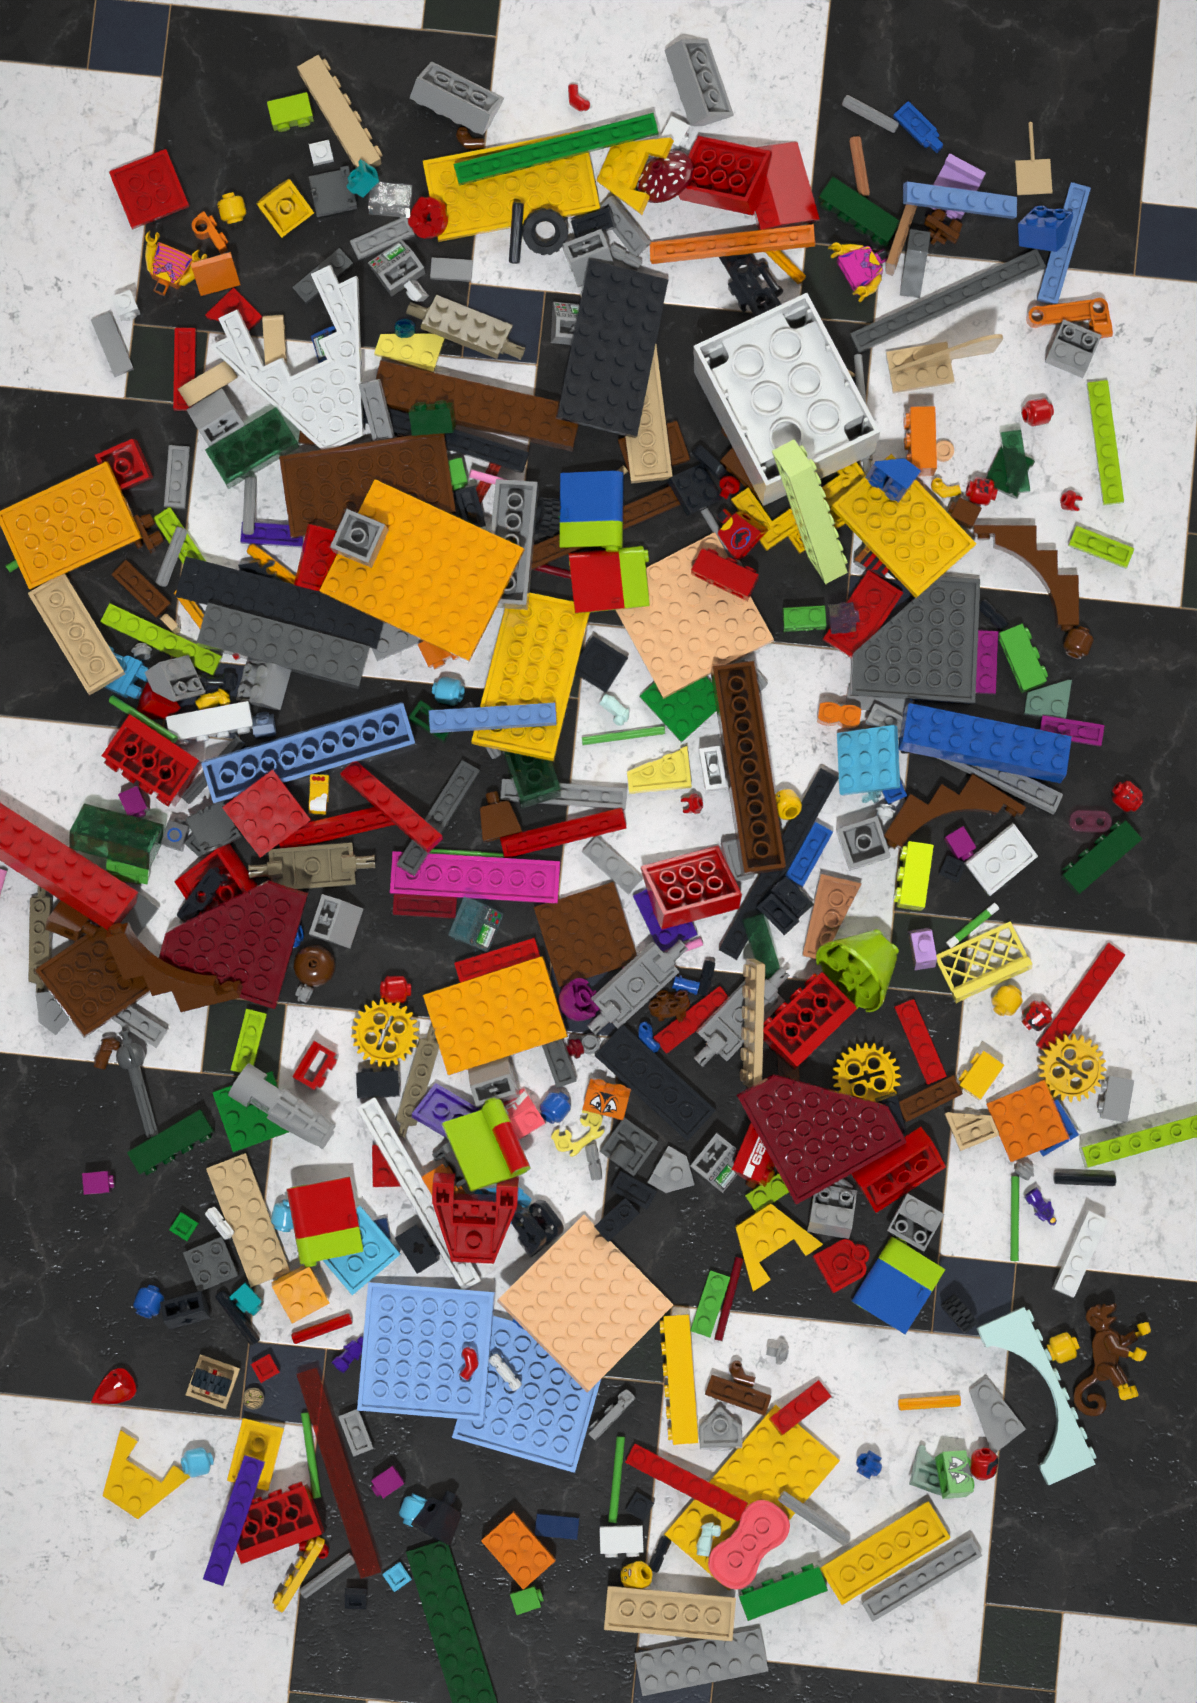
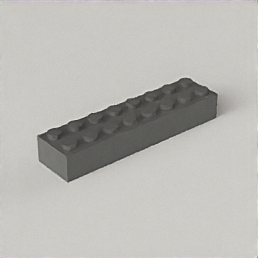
M207 603L197 639V646L251 661L274 663L290 669L292 672L355 689L360 687L370 646L211 603Z

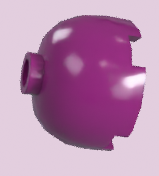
M582 978L570 981L562 988L559 994L561 1011L573 1021L588 1020L595 1016L596 1011L600 1010L591 1000L597 993L596 990L592 992L590 987L586 985L589 982Z

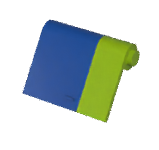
M623 472L560 473V548L600 546L606 548L607 552H618V548L623 547Z
M891 1236L851 1302L906 1335L945 1269L908 1247L906 1241L897 1236L895 1238Z

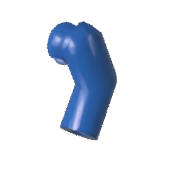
M642 1022L639 1025V1040L655 1053L659 1050L660 1044L653 1039L651 1025L647 1022Z

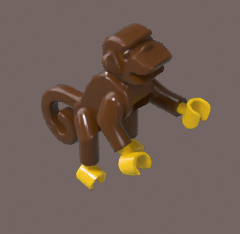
M1116 1303L1112 1305L1103 1304L1102 1307L1098 1304L1088 1309L1086 1313V1321L1096 1330L1092 1341L1095 1367L1093 1374L1081 1381L1075 1388L1074 1403L1079 1411L1088 1416H1098L1106 1410L1107 1402L1100 1394L1093 1393L1087 1396L1089 1402L1096 1401L1098 1403L1097 1408H1089L1082 1401V1394L1085 1389L1097 1380L1106 1381L1110 1379L1115 1389L1118 1388L1119 1396L1122 1400L1138 1396L1135 1385L1128 1387L1127 1383L1129 1381L1118 1365L1119 1356L1127 1359L1131 1357L1136 1361L1144 1360L1147 1354L1146 1351L1136 1347L1133 1353L1130 1351L1131 1348L1127 1346L1139 1340L1140 1336L1149 1334L1151 1329L1149 1323L1145 1322L1137 1325L1139 1332L1133 1330L1125 1336L1120 1335L1110 1327L1111 1323L1117 1320L1116 1316L1110 1317V1314L1116 1311Z

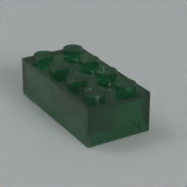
M277 407L208 447L205 451L223 482L230 489L245 480L246 477L252 476L279 460V456L287 455L299 448V444Z
M502 751L521 809L561 797V788L552 761Z
M84 803L70 829L69 847L76 851L149 870L162 845L164 824Z

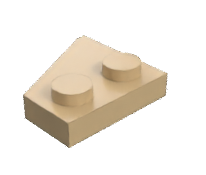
M950 1112L944 1114L959 1151L999 1136L996 1125L990 1115Z

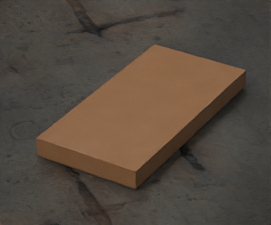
M906 204L886 262V274L893 276L917 208L915 205Z

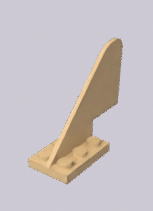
M988 335L948 348L947 342L887 351L886 359L892 392L899 393L953 384L955 381L951 365L952 360L994 353L1002 342L1003 335Z

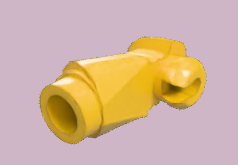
M218 688V691L200 695L201 697L194 701L199 710H204L219 704L220 706L230 705V695L225 690Z

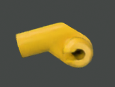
M934 478L932 480L931 488L940 497L948 498L961 495L959 485L948 487L942 482L941 478Z

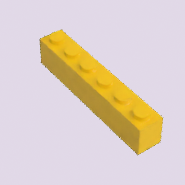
M689 1314L663 1316L664 1321L659 1322L660 1334H665V1342H661L662 1355H666L667 1363H663V1376H668V1385H664L665 1398L669 1397L670 1406H666V1417L671 1419V1427L667 1428L668 1440H672L673 1445L698 1443Z

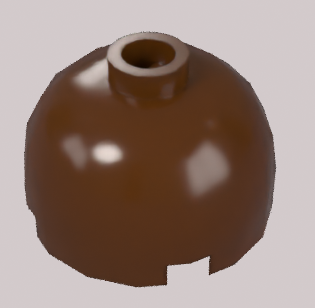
M310 945L297 953L293 969L301 983L312 987H319L332 979L336 963L333 955L326 948L320 945Z

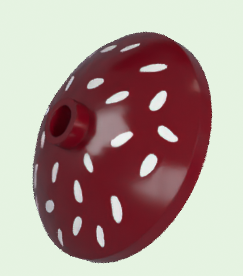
M670 150L666 159L655 156L650 157L638 180L636 190L647 193L650 196L648 201L650 203H662L675 198L691 181L693 175L692 161L684 152L678 150Z

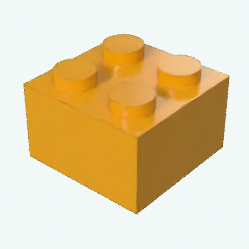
M302 1265L271 1282L272 1288L292 1324L330 1304L327 1294L310 1266L305 1268Z

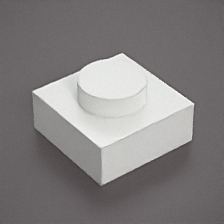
M329 140L309 144L314 166L334 162Z
M409 280L404 285L407 289V295L413 301H424L429 297L417 280Z

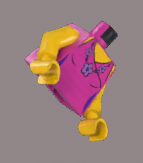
M833 243L828 247V249H833L835 252L831 255V258L840 255L837 258V264L853 289V295L859 294L861 296L858 300L859 302H862L865 297L876 292L882 281L883 268L881 264L888 259V254L884 249L874 254L870 246L864 247L858 244L840 245L839 243Z

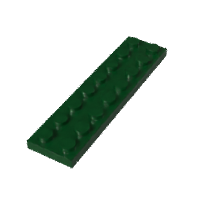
M437 1541L406 1551L452 1703H497L450 1547Z

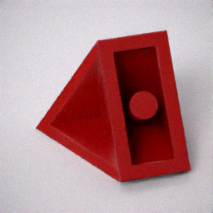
M148 682L144 687L136 710L150 719H166L168 716L175 715L181 707L176 701L173 702L153 692Z

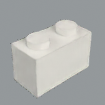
M720 746L699 749L705 793L726 790L727 785Z
M642 1525L600 1526V1553L605 1554V1557H618V1553H626V1557L639 1556V1552H643Z

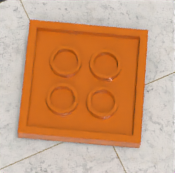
M1046 1080L986 1104L1010 1162L1070 1138Z

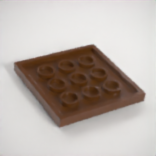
M614 882L558 899V904L545 903L534 907L559 987L567 985L576 978L588 979L622 968L637 956Z
M100 925L98 926L100 927L94 938L86 934L35 969L37 976L83 1038L150 993L143 975L123 980L105 939L108 930Z

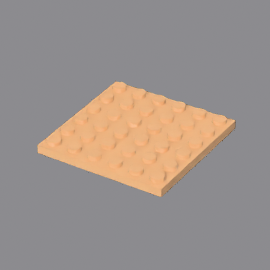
M715 532L646 568L650 606L615 610L663 699L710 675L713 666L731 664L774 641L751 597L747 602L691 575V569L702 548L705 550L708 548L713 549L719 553L718 556L724 559L728 557Z
M583 1215L497 1302L586 1392H589L673 1304L611 1241L607 1242L594 1227L595 1225Z

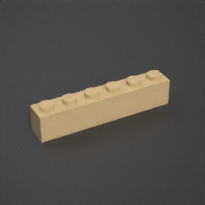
M319 55L297 66L299 75L354 167L357 168L359 166L358 161L360 159L374 168L381 165V151L377 145L373 147L370 142L372 137L367 128L363 129L360 125L362 120L357 111L352 112L349 107L351 101L346 93L342 95L339 88L341 85L336 76L331 77L328 72L331 68L325 59L321 60Z

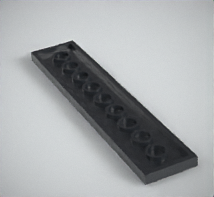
M187 556L185 557L175 597L204 605H207V603L219 605L367 645L376 650L384 626L383 621L319 591L294 586V584Z

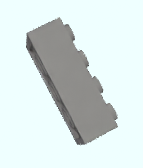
M682 39L664 50L690 126H705L734 116L708 39Z
M432 61L417 77L410 95V99L414 100L417 104L426 106L434 110L435 113L444 115L452 119L453 122L462 124L470 128L471 131L481 135L490 127L504 100L503 97Z

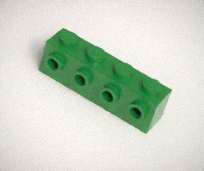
M811 1563L801 1567L802 1571L794 1574L793 1571L782 1574V1579L776 1581L773 1578L761 1582V1587L754 1589L753 1586L742 1589V1594L738 1596L747 1620L750 1621L828 1591L819 1566H814Z

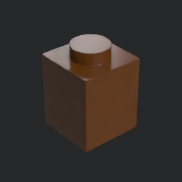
M959 497L957 503L952 502L948 513L951 514L950 516L957 524L971 530L982 508Z

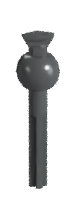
M128 1029L119 1032V1035L122 1036V1046L117 1049L116 1060L120 1067L125 1070L128 1069L146 1138L156 1136L158 1130L140 1065L145 1060V1051L138 1043H132L131 1037H128Z

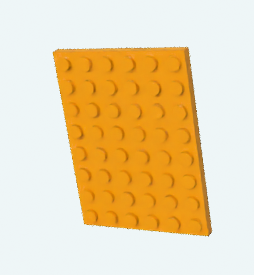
M374 480L358 514L385 524L389 530L373 567H368L337 554L319 591L470 662L525 549L378 480Z

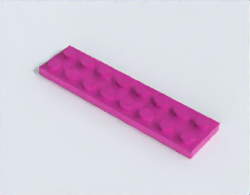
M393 851L390 894L558 904L560 861L429 854L414 877L397 867V863L404 852Z

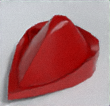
M123 1368L112 1370L99 1385L91 1403L118 1404L129 1401L135 1396L137 1391L131 1374Z

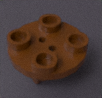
M661 990L656 993V997L649 1003L648 1008L650 1014L658 1017L659 1021L676 1016L678 1022H683V1017H686V1009L690 1005V999L687 991L684 990L678 992Z

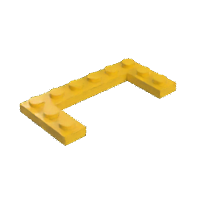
M857 462L836 471L839 476L822 487L826 495L823 500H826L829 508L866 476ZM749 488L731 499L738 511H744L769 530L760 540L766 551L798 530L791 509L772 521Z

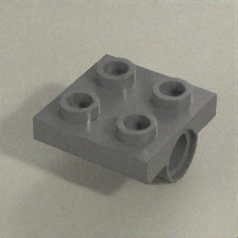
M624 1118L602 1147L600 1153L634 1176L658 1141Z

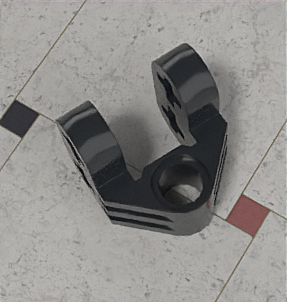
M538 1200L531 1204L529 1212L527 1210H520L515 1213L511 1221L513 1227L520 1235L517 1241L530 1258L552 1243L564 1230L561 1220L544 1200Z

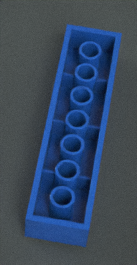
M908 703L903 711L898 750L1061 783L1067 774L1072 736Z

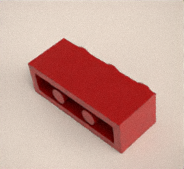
M702 548L691 569V575L748 602L758 582L759 575L756 574L757 571L748 566L743 568L737 565L738 562L732 558L727 557L724 559L718 556L719 553L713 549L708 548L705 550Z

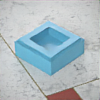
M401 1562L382 1574L394 1592L412 1580Z

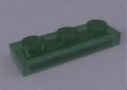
M1021 430L1001 432L1000 439L1009 495L1030 492Z
M760 913L743 919L742 922L754 959L765 964V979L774 975L780 965L764 915Z

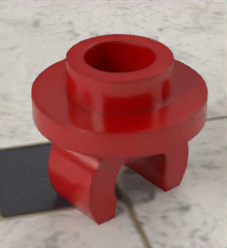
M731 476L722 477L719 483L722 489L720 496L725 499L728 498L729 494L737 493L740 488L738 480Z
M1069 490L1061 496V508L1066 511H1079L1080 508L1076 507L1074 503L1075 501H1082L1083 498L1076 495L1074 491Z
M696 793L690 794L689 798L681 799V802L689 803V808L683 810V813L699 814L701 812L703 800Z

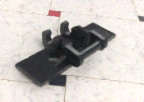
M751 254L719 257L733 280L728 283V290L733 296L735 295L742 312L747 311L746 306L748 305L756 317L782 305L777 297L783 293V289L774 280L766 262L757 264ZM740 266H748L746 272L738 273V268ZM762 274L770 288L762 289L756 277Z

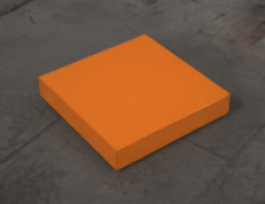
M231 252L190 263L200 296L240 285Z

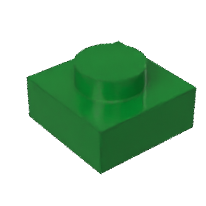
M180 1212L169 1230L185 1241H188L199 1223Z

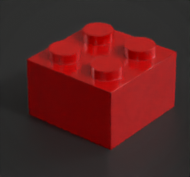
M130 439L95 455L99 465L104 462L109 463L121 492L153 478L136 439Z

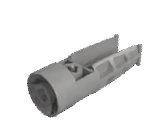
M248 1063L234 1082L228 1096L245 1107H248L250 1103L267 1113V1119L303 1140L324 1149L334 1134L333 1129L336 1126L287 1089L283 1088L281 1091L267 1082L266 1078L268 1075Z

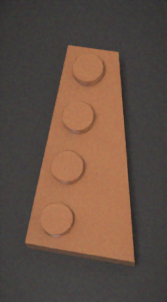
M823 874L820 875L803 949V957L816 959L818 949L823 944L834 940L862 883Z

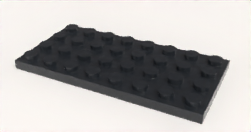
M591 259L587 261L556 419L632 438L638 436L668 279Z

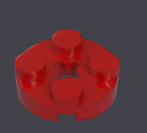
M420 197L412 208L408 224L412 227L414 233L421 238L432 239L435 236L438 237L442 235L448 224V216H446L445 212L447 208L437 198ZM429 214L430 218H432L430 222L427 221V215Z

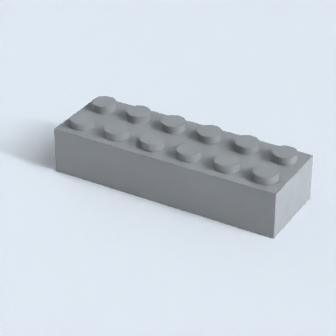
M496 479L491 533L525 549L496 608L528 610L539 493L537 482Z

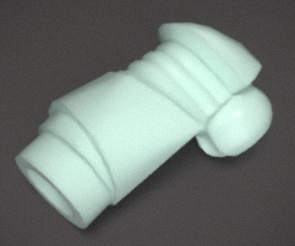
M605 694L599 704L615 716L613 722L616 725L622 726L629 719V709L620 705L614 696Z
M714 1522L701 1526V1536L696 1544L697 1555L709 1557L713 1536H720L721 1527L715 1525Z

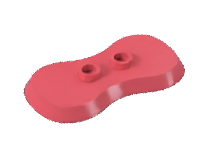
M757 1500L748 1505L733 1535L718 1544L710 1553L708 1566L715 1579L731 1589H741L749 1585L756 1576L762 1558L769 1551L782 1544L787 1538L790 1523L786 1514L778 1506L766 1500Z

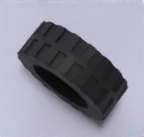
M536 209L523 222L522 236L525 244L536 254L552 255L554 252L557 253L561 247L563 248V243L567 241V224L560 213L553 209ZM543 221L550 222L555 228V235L548 242H542L535 236L536 226Z

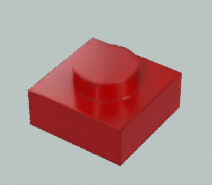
M270 1354L251 1364L260 1383L280 1373Z

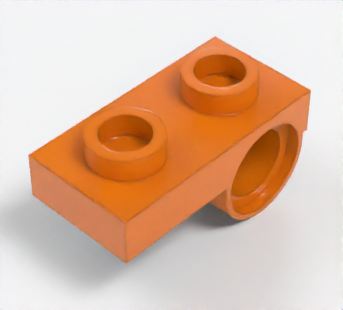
M205 212L197 215L198 217L192 221V229L195 236L202 240L210 237L221 255L227 252L225 244L228 241L222 232L218 234L215 229L217 224L211 215L207 216ZM200 224L207 225L205 231H197V227Z

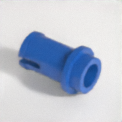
M679 975V977H674L672 988L676 989L675 991L677 992L678 990H684L696 995L700 982L682 978V975Z

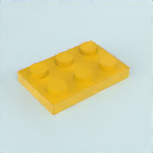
M243 1418L227 1481L236 1482L244 1455L265 1461L257 1489L269 1491L285 1428Z

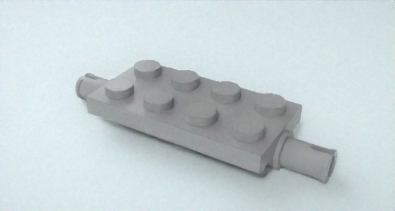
M678 940L667 952H662L652 941L591 998L600 1009V1014L587 1024V1027L595 1035L609 1022L619 1029L679 973L674 964L688 950L685 944Z
M779 967L769 980H765L764 1022L785 1001L777 993L778 987L790 977L782 967ZM745 981L696 1031L706 1041V1046L694 1057V1060L702 1067L715 1054H719L725 1061H728L744 1044V1040L741 1037V1029L744 1027L742 1007L745 1006V998L742 995V988L745 985Z

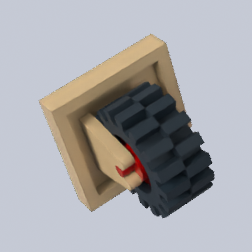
M200 1354L186 1395L226 1409L241 1368Z

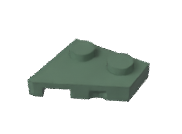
M1066 680L1028 692L1024 714L1066 719L1072 680Z
M919 1445L909 1485L942 1496L936 1461L925 1451L926 1447L924 1445Z

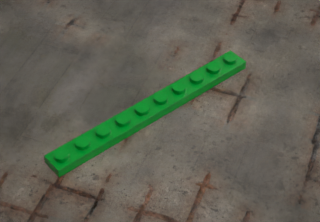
M654 113L456 163L454 164V169L460 186L659 135Z

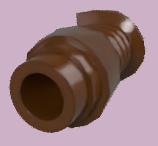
M111 1036L100 1040L102 1043L94 1056L93 1067L106 1070L112 1050L117 1051L120 1047V1041L115 1040Z

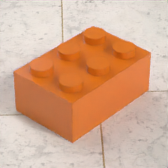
M935 406L910 407L909 412L905 413L903 421L904 430L908 432L906 433V438H904V450H908L905 459L921 470L918 476H934L937 469Z
M514 1511L481 1539V1542L523 1590L556 1561Z

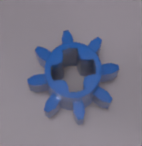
M870 1450L867 1454H861L856 1461L857 1472L867 1479H870L871 1476H877L882 1470L880 1462L882 1458Z

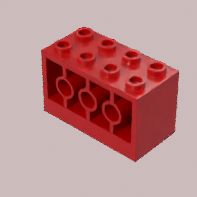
M130 714L101 755L105 759L104 764L115 772L118 770L122 771L121 775L133 784L137 781L140 783L139 787L149 795L155 793L158 801L167 807L170 804L176 807L182 798L181 796L189 788L202 768L201 762L197 758ZM135 750L136 754L130 756V751ZM153 761V766L148 767L147 763ZM170 772L171 777L165 779L164 775Z
M823 972L819 975L814 973L804 983L806 988L804 990L801 988L796 990L789 998L791 1002L789 1004L784 1002L774 1012L776 1017L774 1019L769 1017L763 1024V1040L793 1070L857 1009ZM816 1000L821 1001L823 1003L822 1006L824 1008H822L821 1006L818 1007L816 1005ZM801 1014L808 1017V1022L801 1020ZM785 1029L792 1030L794 1037L788 1036Z
M302 1481L288 1486V1491L282 1492V1489L269 1493V1498L263 1500L260 1496L252 1500L236 1548L241 1564L322 1535L325 1532L308 1483L303 1485ZM290 1507L297 1509L296 1517L289 1514ZM270 1514L277 1517L276 1525L269 1522ZM250 1522L257 1525L256 1532L249 1529Z

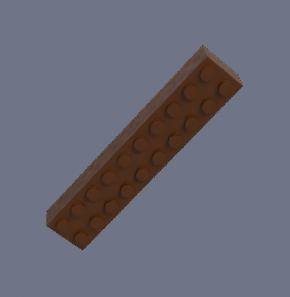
M380 360L375 380H381L387 408L409 414L410 408L415 403L426 402V404H434L436 401L445 400L447 403L453 402L456 425L571 452L574 450L580 424L556 419L558 401Z
M749 661L713 666L711 678L741 875L782 871L786 868L755 662Z

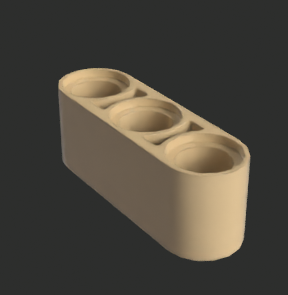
M284 315L263 316L265 366L280 358H283L287 365Z
M224 361L186 383L178 391L188 407L234 381L238 376L233 368Z

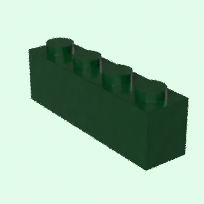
M834 177L831 178L818 199L821 208L827 212H834L840 221L844 223L849 222L858 233L862 235L867 234L879 246L884 245L887 247L898 230L900 224L898 219Z
M1126 820L1122 824L1119 821L1110 828L1112 833L1107 837L1104 835L1099 837L1094 842L1096 846L1091 851L1087 848L1078 856L1080 860L1075 865L1071 862L1063 869L1064 874L1061 878L1076 895H1079L1142 840Z
M198 1110L130 1150L127 1154L139 1175L145 1173L148 1176L157 1171L156 1166L161 1163L167 1165L174 1161V1156L182 1152L184 1155L193 1150L194 1147L192 1145L200 1141L203 1144L212 1138L211 1134L215 1131L203 1111Z

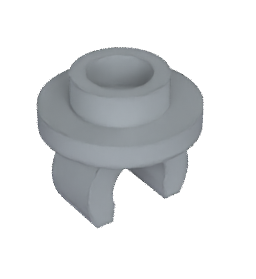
M783 1343L780 1344L778 1349L768 1347L766 1355L776 1357V1364L779 1365L783 1361L786 1362L789 1354L786 1344Z

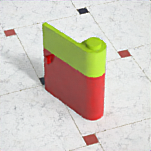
M350 1177L286 1188L300 1264H304L305 1268L317 1265V1261L363 1252Z

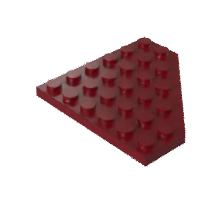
M266 881L167 930L159 959L187 972L217 976L220 985L227 981L234 982L240 980L243 987L240 995L241 999L275 1009L278 1004L308 893L272 881Z
M774 1074L736 1095L796 1205L907 1143L888 1106L878 1102Z

